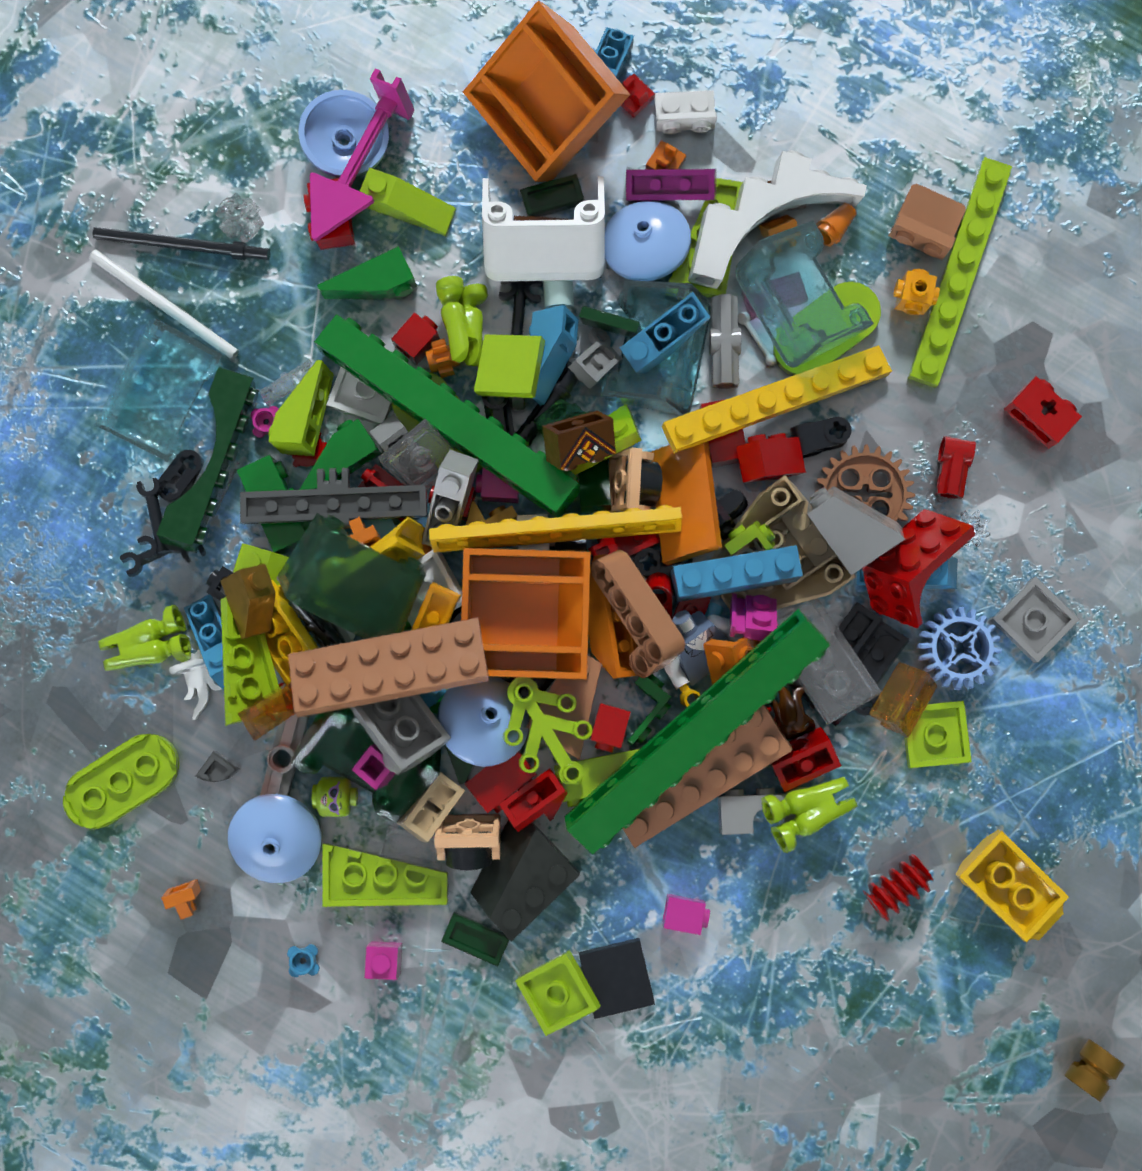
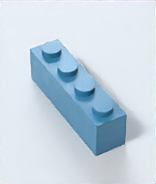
M797 545L677 565L671 569L670 576L675 602H682L797 582L803 576Z

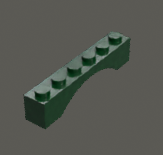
M221 367L217 368L208 393L216 420V441L212 457L195 485L181 498L166 507L156 534L160 542L197 553L199 545L204 546L209 533V528H206L209 517H214L217 512L219 500L216 497L219 489L226 487L229 472L226 470L229 461L234 462L239 449V444H236L239 433H245L249 417L246 416L249 406L254 407L258 397V389L255 387L253 377Z

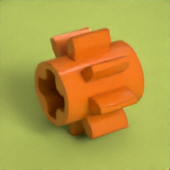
M445 338L432 341V349L425 351L431 373L439 371L441 378L455 375L453 367L460 366V363L451 360L450 347L446 344Z

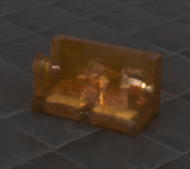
M899 662L869 714L881 721V726L909 738L938 686L928 672Z
M291 681L282 684L238 713L254 741L295 714Z

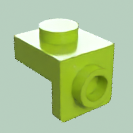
M757 520L746 529L741 524L727 535L730 540L724 546L733 555L757 537L766 550H771L775 546L772 540L776 537L767 524L761 525Z

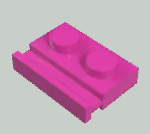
M732 593L730 603V637H734L736 633L744 634V638L762 641L777 628V599L769 598L765 595H746L745 599L737 598V594Z

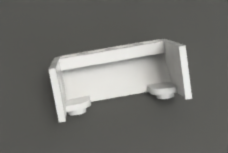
M598 176L597 200L580 202L574 209V220L513 221L512 209L506 203L491 202L489 178H483L482 228L486 276L494 281L594 280L599 278L605 270L604 176Z

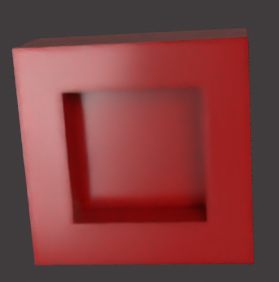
M633 74L622 83L630 95L620 106L635 118L654 99L655 93Z

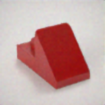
M549 768L499 805L513 827L519 832L543 814L549 821L553 820L567 792L551 768Z

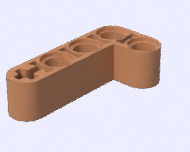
M617 550L592 563L591 572L594 580L638 645L629 656V663L633 672L640 678H645L669 665L684 651V638L629 555L623 550Z

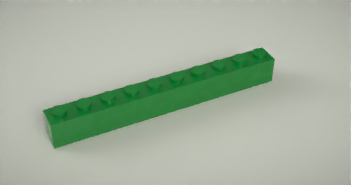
M336 314L316 338L314 343L321 354L344 368L348 373L463 454L479 459L478 464L554 518L561 517L580 493L579 482H577L578 477L573 472L562 471L547 462L544 452L540 450L537 453L528 448V442L520 435L514 433L511 436L503 430L505 427L497 419L491 416L487 419L479 413L480 409L471 401L465 400L462 402L455 397V391L448 385L441 383L439 386L431 380L433 377L422 367L413 368L408 364L409 360L397 350L391 352L384 347L385 343L374 334L368 336L361 331L362 327L353 319L348 317L345 320Z
M797 609L564 816L567 831L592 855L600 848L607 847L613 840L614 835L622 828L631 826L638 814L645 808H650L656 804L663 792L669 787L676 786L682 780L683 775L692 767L699 766L712 749L723 745L737 727L747 724L754 716V713L762 705L772 702L778 695V691L786 684L796 681L802 674L803 669L811 662L820 660L825 655L827 648L831 646L825 636Z

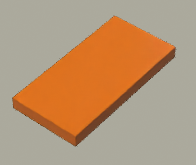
M708 441L677 453H673L670 445L651 451V453H654V459L651 462L659 463L663 480L662 491L656 508L663 505H669L673 508L681 507L682 515L681 532L659 533L662 563L672 565L722 549Z

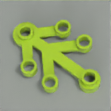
M515 678L507 688V697L513 704L508 728L503 732L504 742L510 746H517L522 742L523 733L520 727L526 710L532 723L524 755L519 759L520 769L526 773H533L539 768L537 754L542 737L559 765L557 769L559 781L568 786L578 785L584 777L583 767L578 762L571 761L553 729L573 734L577 739L584 740L592 734L591 724L583 720L574 722L543 714L537 702L557 706L559 711L568 713L575 709L576 699L571 694L558 695L538 690L537 684L531 678ZM522 686H525L529 691L528 696L524 699L518 695V690ZM564 697H568L571 700V706L568 709H564L561 706V700ZM580 724H584L587 727V732L583 736H580L577 732ZM511 730H515L518 733V739L515 742H510L507 738ZM528 757L534 760V766L531 769L524 767V761ZM573 767L576 769L577 775L574 779L570 780L567 777V771Z

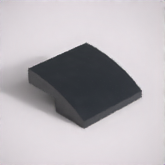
M856 602L828 640L831 646L827 648L826 654L871 688L875 689L905 648L909 638L884 623L881 617Z
M639 938L579 952L583 974L601 1005L598 1010L593 1012L594 1019L655 1005Z

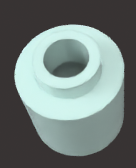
M573 280L543 281L544 309L565 305L572 312L574 309Z

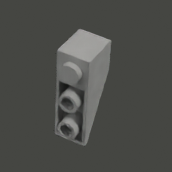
M449 450L438 470L422 544L431 546L429 540L430 528H437L443 524L460 526L473 486L479 459Z

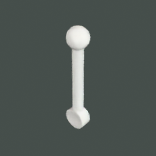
M739 313L738 322L746 326L765 355L766 364L774 366L777 363L776 357L770 354L751 325L749 313Z

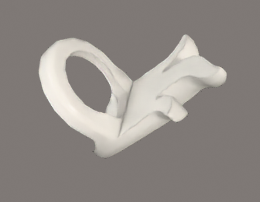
M200 650L195 654L191 653L190 660L169 668L170 674H184L188 687V693L184 700H191L198 693L199 701L192 717L193 720H196L208 705L211 697L210 688L215 691L222 690V688L210 677Z

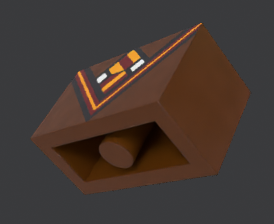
M598 410L543 426L546 461L562 471L574 470L577 468V465L587 462H601L605 457L616 454L613 418Z

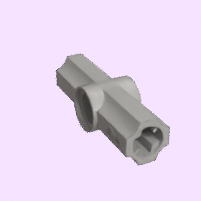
M720 294L712 296L711 299L712 328L709 331V355H712V387L731 389L739 386L738 355L741 354V329L738 328V296Z
M293 711L281 713L274 744L267 756L268 767L260 795L282 794L289 796L296 767L301 761L300 751L310 716L297 718ZM281 750H285L290 754L291 762L287 767L281 765L278 761V754Z

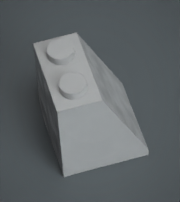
M834 486L829 490L823 487L810 496L811 501L808 503L807 515L851 575L905 540L902 527L898 522Z

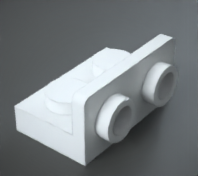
M714 90L655 93L656 132L663 131L665 134H676L681 130H693L696 133H704L710 129H715L717 112L715 111Z

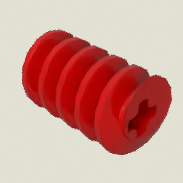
M914 854L909 856L910 865L904 861L899 863L901 873L891 868L888 872L890 880L881 875L878 878L880 887L874 883L868 884L870 895L863 890L870 904L886 921L890 920L888 909L897 914L900 913L898 902H902L907 907L910 906L908 895L911 894L918 900L921 898L918 888L921 887L928 893L931 891L928 881L934 882L923 863Z

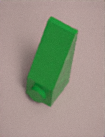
M398 246L317 286L324 299H393L395 297L403 298L413 292V288L417 287V284Z
M359 418L355 421L352 419L347 420L337 427L338 431L331 436L299 490L317 489V469L324 468L325 481L329 480V469L337 468V479L342 480V468L349 467V472L352 474L382 454Z

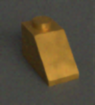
M266 564L240 569L221 580L241 640L269 632L271 630L276 592Z

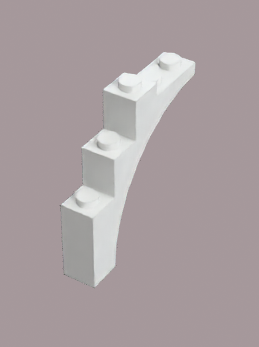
M782 151L775 163L771 184L761 177L745 178L739 188L735 210H731L730 206L723 203L708 204L703 213L688 282L717 289L723 280L730 257L737 245L751 230L766 219L787 209L805 204L849 203L856 207L864 198L867 185L860 184L856 179L850 177L838 178L830 176L824 170H809L812 158L804 157L798 151Z

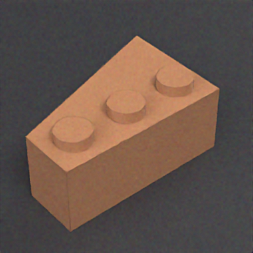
M588 656L587 679L556 678L548 692L558 695H573L576 699V707L573 711L566 713L559 711L557 706L541 703L539 707L543 714L574 722L579 720L588 722L602 664ZM564 697L561 700V706L564 709H568L571 706V700L568 697ZM530 720L526 728L530 729L532 720ZM580 724L577 728L578 734L580 736L586 734L587 727L584 724ZM553 729L565 751L580 760L584 740L577 739L573 734Z

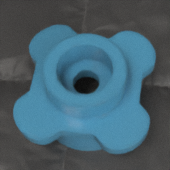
M309 944L305 948L292 946L288 949L287 956L290 958V968L288 971L292 977L296 978L305 974L314 976L319 972L320 966L316 962L318 948L314 944ZM301 958L306 959L305 964L301 963Z

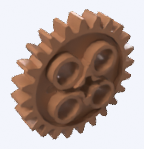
M865 444L862 453L858 452L856 446H852L850 456L841 450L839 452L840 461L833 457L829 459L833 467L832 469L822 468L821 471L827 478H817L816 483L827 490L834 486L841 491L860 492L862 487H866L868 493L890 492L892 494L891 498L871 496L866 502L862 501L861 496L852 497L870 507L875 502H881L887 507V517L894 521L906 522L908 520L903 510L913 509V506L907 503L906 500L915 497V493L907 491V488L912 486L914 481L904 480V477L910 470L900 471L898 467L901 465L902 460L899 459L892 463L890 461L892 457L891 451L883 457L881 456L880 446L876 448L874 453H870L868 444ZM846 471L855 473L858 479L857 484L851 487L843 484L841 480L842 473ZM876 472L886 474L888 477L887 486L877 487L872 480L873 474Z

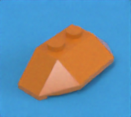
M608 554L594 556L592 563ZM590 566L588 634L591 652L613 679L637 676L630 666L629 656L638 645L594 580Z

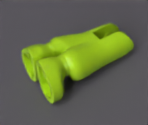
M459 276L443 277L436 283V292L442 303L441 317L448 334L451 360L457 363L464 361L468 366L478 367L483 346L482 311L475 307L487 300V286L476 283L464 287V281Z
M176 605L165 607L162 615L163 620L161 621L148 619L99 640L100 650L119 648L120 653L118 656L103 661L105 671L161 663L171 655L180 662L190 660L191 643L187 635L179 634L173 636L170 640H160L164 636L178 634L187 630L184 618Z
M846 777L791 791L782 801H779L774 795L762 797V809L768 823L774 824L790 814L796 815L792 820L771 828L777 844L784 853L795 850L796 836L812 835L828 823L858 807L854 797L836 803L832 795L849 786Z

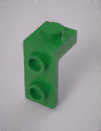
M653 674L645 678L639 677L634 683L657 704L627 740L631 745L635 741L641 744L652 731L648 727L655 717L661 720L671 707L667 703L671 696L662 689L665 684Z

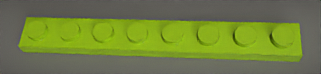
M984 157L980 163L966 204V211L960 222L956 239L939 284L940 292L937 303L931 307L907 379L934 388L939 385L1012 169L1010 165Z

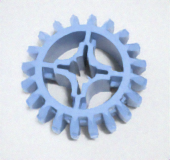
M958 607L955 613L952 608H947L944 611V616L939 612L933 615L936 623L930 620L925 622L924 625L930 632H919V636L925 639L926 643L917 644V649H925V654L918 656V660L928 661L929 664L923 668L924 672L935 671L931 677L932 681H938L943 677L941 683L944 688L949 687L953 683L954 690H961L964 683L967 689L974 688V681L978 684L985 683L983 674L986 676L994 674L989 665L997 666L1000 663L998 659L993 657V654L1002 653V649L994 647L993 643L1000 641L1001 637H991L990 632L994 631L996 627L993 624L984 626L987 621L985 615L975 620L977 611L974 609L969 610L966 615L964 607ZM950 624H961L969 628L960 636L943 630ZM977 637L981 644V656L974 649V641ZM938 638L940 639L939 642L943 645L945 650V654L941 661L938 657L936 647ZM963 642L964 648L962 649H964V653L955 655L954 649L956 648L954 644ZM959 660L974 666L971 671L965 674L949 670Z

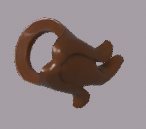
M783 687L778 691L780 702L778 703L774 699L769 703V705L773 706L776 723L786 739L798 738L816 728L814 720L805 714L801 701L802 695L807 690L804 687L796 688L793 692V699L789 690Z

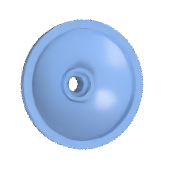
M333 90L313 99L303 111L298 128L302 151L310 163L328 175L340 177L375 114L377 104L365 95L350 90ZM387 121L357 176L367 173L369 167L375 168L384 157L389 141ZM346 139L349 141V144L341 145L339 141Z
M644 200L629 204L615 213L605 227V260L615 273L629 280L645 282L663 278L674 272L683 263L690 250L691 233L686 218L678 209L665 202ZM648 228L646 231H639L640 229Z
M489 676V681L449 688L443 695L438 707L437 720L451 737L445 745L462 761L475 766H495L509 760L523 746L529 730L526 728L529 724V715L526 710L520 727L523 733L522 742L517 746H510L503 740V732L508 728L513 704L507 697L509 682L497 676ZM486 710L493 712L494 719L487 718ZM511 730L507 735L508 740L515 742L518 739V733L515 730Z
M265 794L250 799L237 810L228 829V846L234 861L251 877L268 883H284L301 877L314 865L321 850L322 834L315 815L302 802L282 794ZM272 844L275 850L270 851L265 845Z

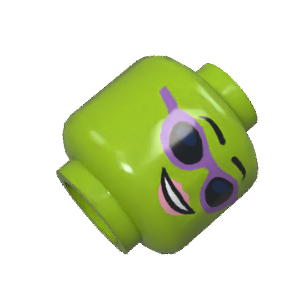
M322 777L318 784H313L312 808L317 809L320 816L345 817L349 815L351 807L358 804V788L352 787L351 780L348 777Z

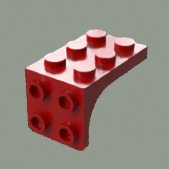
M927 509L922 510L902 528L905 540L862 568L872 609L878 614H883L914 628H919L923 624L920 612V599L927 580L935 570L975 536L973 525Z

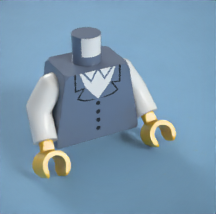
M680 611L673 617L674 624L684 638L685 649L664 669L676 690L680 689L682 692L680 702L683 706H689L687 698L690 694H693L695 699L701 695L699 692L690 689L687 683L693 686L710 673L703 644L710 639L735 642L744 637V634L736 633L734 637H730V619L714 614L706 617L701 611H696L692 615L688 611Z

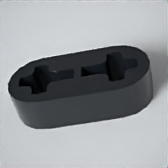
M193 450L181 451L159 478L162 484V492L159 496L170 503L181 498L202 475L205 469L204 459ZM195 457L193 461L196 465L195 469L188 468L184 472L186 469L184 461L186 459L192 460ZM177 481L175 487L178 491L175 494L168 493V489L165 487L166 484H174Z

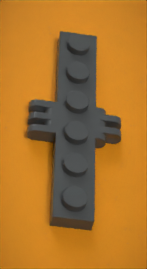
M349 467L342 468V480L337 479V468H330L329 480L325 481V470L322 468L317 469V489L240 492V523L318 522L319 530H324L325 542H332V529H337L338 541H345V529L351 528L348 521L360 517L361 520L428 517L427 486L350 488Z

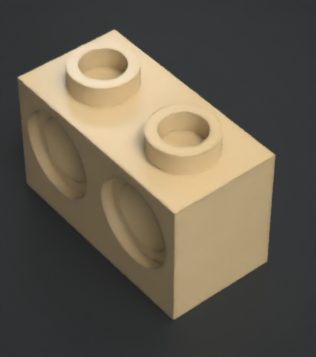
M435 772L425 783L397 824L421 842H429L465 790L441 772Z

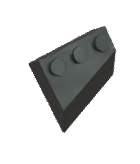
M508 819L500 834V859L492 860L491 865L482 869L470 893L489 919L512 942L580 876V871L533 822L517 832Z

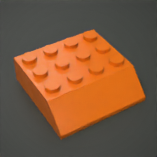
M541 1L535 3L463 91V94L535 182L554 180L630 95L576 28Z
M463 548L461 621L474 618L479 619L488 676L587 679L591 552Z

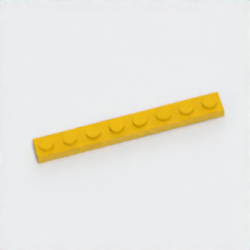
M878 345L664 421L661 427L673 453H677L887 377L892 370Z
M663 505L651 510L630 508L624 512L616 513L597 511L593 515L581 516L569 513L558 518L536 516L531 518V520L517 521L515 519H504L499 523L488 524L481 521L472 522L464 526L443 524L437 528L429 529V540L433 553L459 551L463 550V548L483 549L681 532L682 515L681 507L673 508L669 505Z

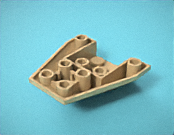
M786 475L760 492L733 528L736 529L743 524L746 529L758 520L761 525L767 524L776 538L772 540L775 543L773 549L797 545L803 576L797 582L734 592L737 594V598L745 599L746 595H765L769 598L777 599V609L830 595L856 578L855 573L853 575L849 573L807 515L808 500ZM728 537L722 543V549H718L710 560L765 551L766 549L756 537L731 555L724 546L730 540ZM732 593L720 595L730 610Z

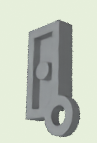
M598 327L593 328L588 334L592 346L568 367L575 374L576 378L589 389L622 359L610 346L611 339L609 335Z

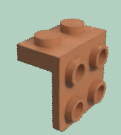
M913 184L888 236L904 245L916 248L931 257L943 260L953 246L956 239L954 235L966 211V207L962 203L926 187Z

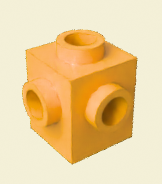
M923 269L907 270L902 279H897L894 287L893 297H897L895 310L904 311L910 315H924L932 305L937 303L940 287H935L937 276L929 275V272Z

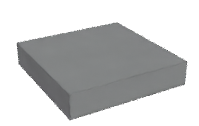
M1036 576L1032 577L991 619L1034 663H1038L1080 620Z

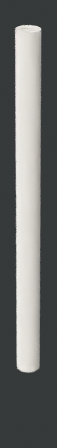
M96 249L92 251L89 259L231 360L237 357L239 353L237 348Z

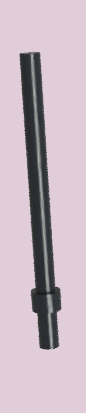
M94 227L92 232L93 238L99 240L232 256V259L246 260V258L270 259V248L248 246L246 242L234 241L230 244Z

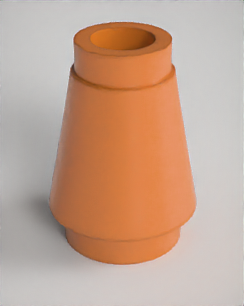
M843 203L818 221L816 224L817 228L814 230L816 238L825 246L830 247L833 244H838L857 214L855 208L849 203Z

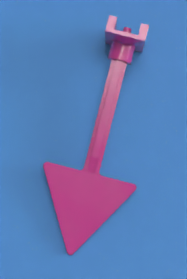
M374 69L370 80L379 98L375 107L376 112L339 180L333 181L314 172L310 174L311 237L314 241L320 240L374 203L372 196L350 187L386 120L392 114L410 120L415 111L401 78L396 77L393 83L390 84L385 82L380 70Z

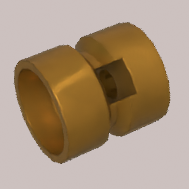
M1088 1039L1079 1052L1080 1062L1073 1061L1064 1076L1101 1102L1110 1089L1109 1079L1116 1080L1125 1064Z

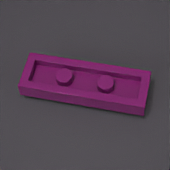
M717 169L626 170V200H716Z

